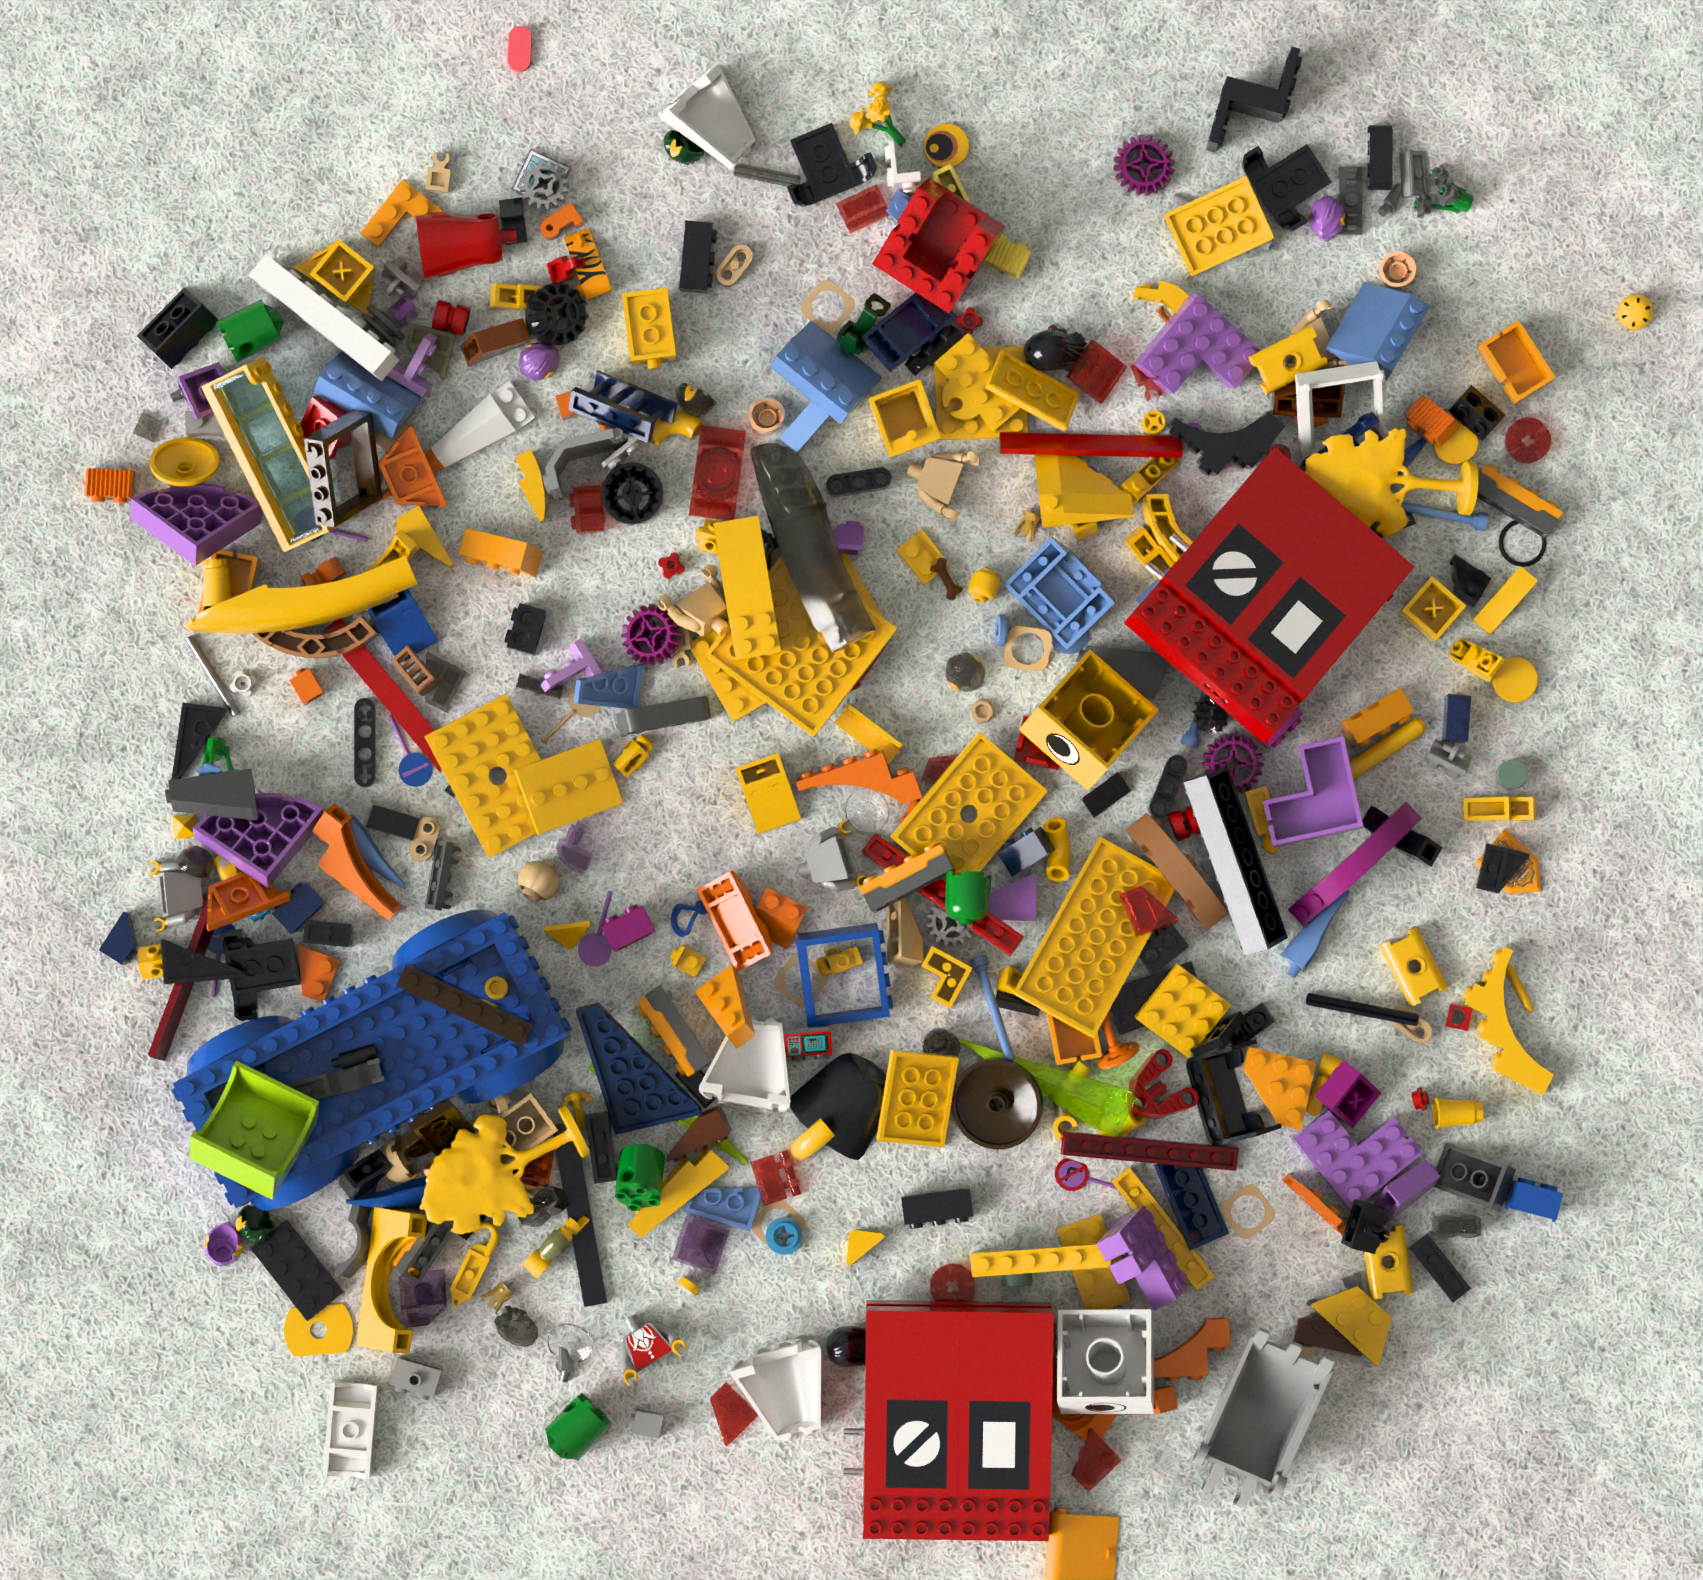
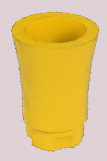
M227 559L204 560L202 606H214L233 598L229 568H226Z
M1437 1097L1433 1100V1123L1435 1129L1482 1123L1484 1118L1482 1101Z

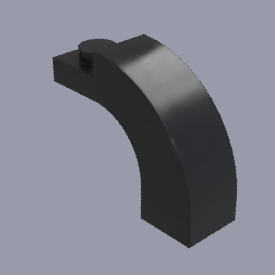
M1370 806L1363 818L1364 829L1372 834L1389 816L1378 808ZM1410 830L1393 848L1420 863L1432 867L1443 847L1429 837Z

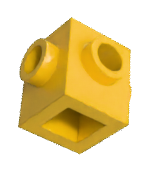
M706 518L704 526L698 527L696 539L699 540V550L718 555L713 523L720 521Z
M161 944L138 947V966L143 980L163 977Z

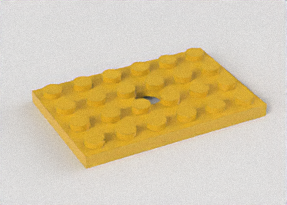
M506 693L424 736L488 858L536 834L514 770L541 759ZM494 767H501L506 772V780L500 785H494L489 780V772Z
M977 732L890 837L909 854H916L917 856L925 853L924 849L935 843L937 846L941 844L945 847L956 869L954 875H962V870L981 872L1048 790L981 732ZM965 805H973L977 810V817L972 822H964L960 817V811Z

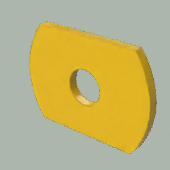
M343 1304L327 1305L309 1321H306L297 1308H291L285 1320L284 1336L289 1350L295 1357L345 1353L349 1349L353 1338V1322L347 1308ZM315 1322H323L327 1327V1334L321 1339L314 1338L311 1335L310 1328Z

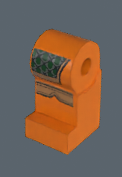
M570 202L544 219L540 224V231L545 239L555 240L569 226L574 224L578 229L584 225V222Z

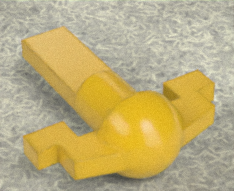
M572 1091L569 1095L563 1097L564 1103H560L561 1107L565 1105L569 1107L568 1102L572 1101L578 1128L586 1126L581 1099L585 1098V1102L593 1101L592 1096L588 1097V1092Z

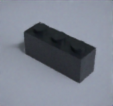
M685 220L679 290L682 292L707 294V288H712L713 275L709 274V266H714L715 252H711V245L716 243L717 230L713 229V223Z
M607 1111L586 1114L585 1122L594 1184L617 1181V1166L609 1113Z
M970 1188L901 1197L904 1225H909L910 1229L923 1227L924 1222H932V1226L946 1224L948 1219H955V1223L967 1222L969 1217L973 1216Z

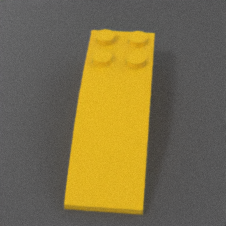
M759 515L713 523L736 660L782 652Z

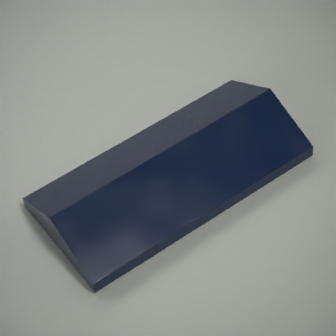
M1166 1164L1154 1165L1189 1251L1229 1234L1203 1168Z

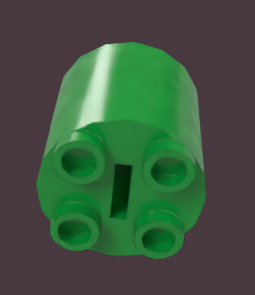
M262 299L216 321L222 334L226 332L223 338L228 348L234 347L231 352L237 363L282 341L280 331L284 322L277 308L265 305Z
M633 1144L621 1150L615 1198L627 1205L629 1210L639 1211L641 1208L660 1205L665 1155L663 1152L647 1144Z
M581 1393L545 1428L548 1445L560 1458L579 1461L610 1429L612 1422L598 1407L596 1408L591 1403V1400L585 1394Z

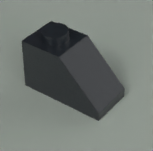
M378 1149L343 1170L339 1185L351 1201L370 1191L393 1166L381 1150Z

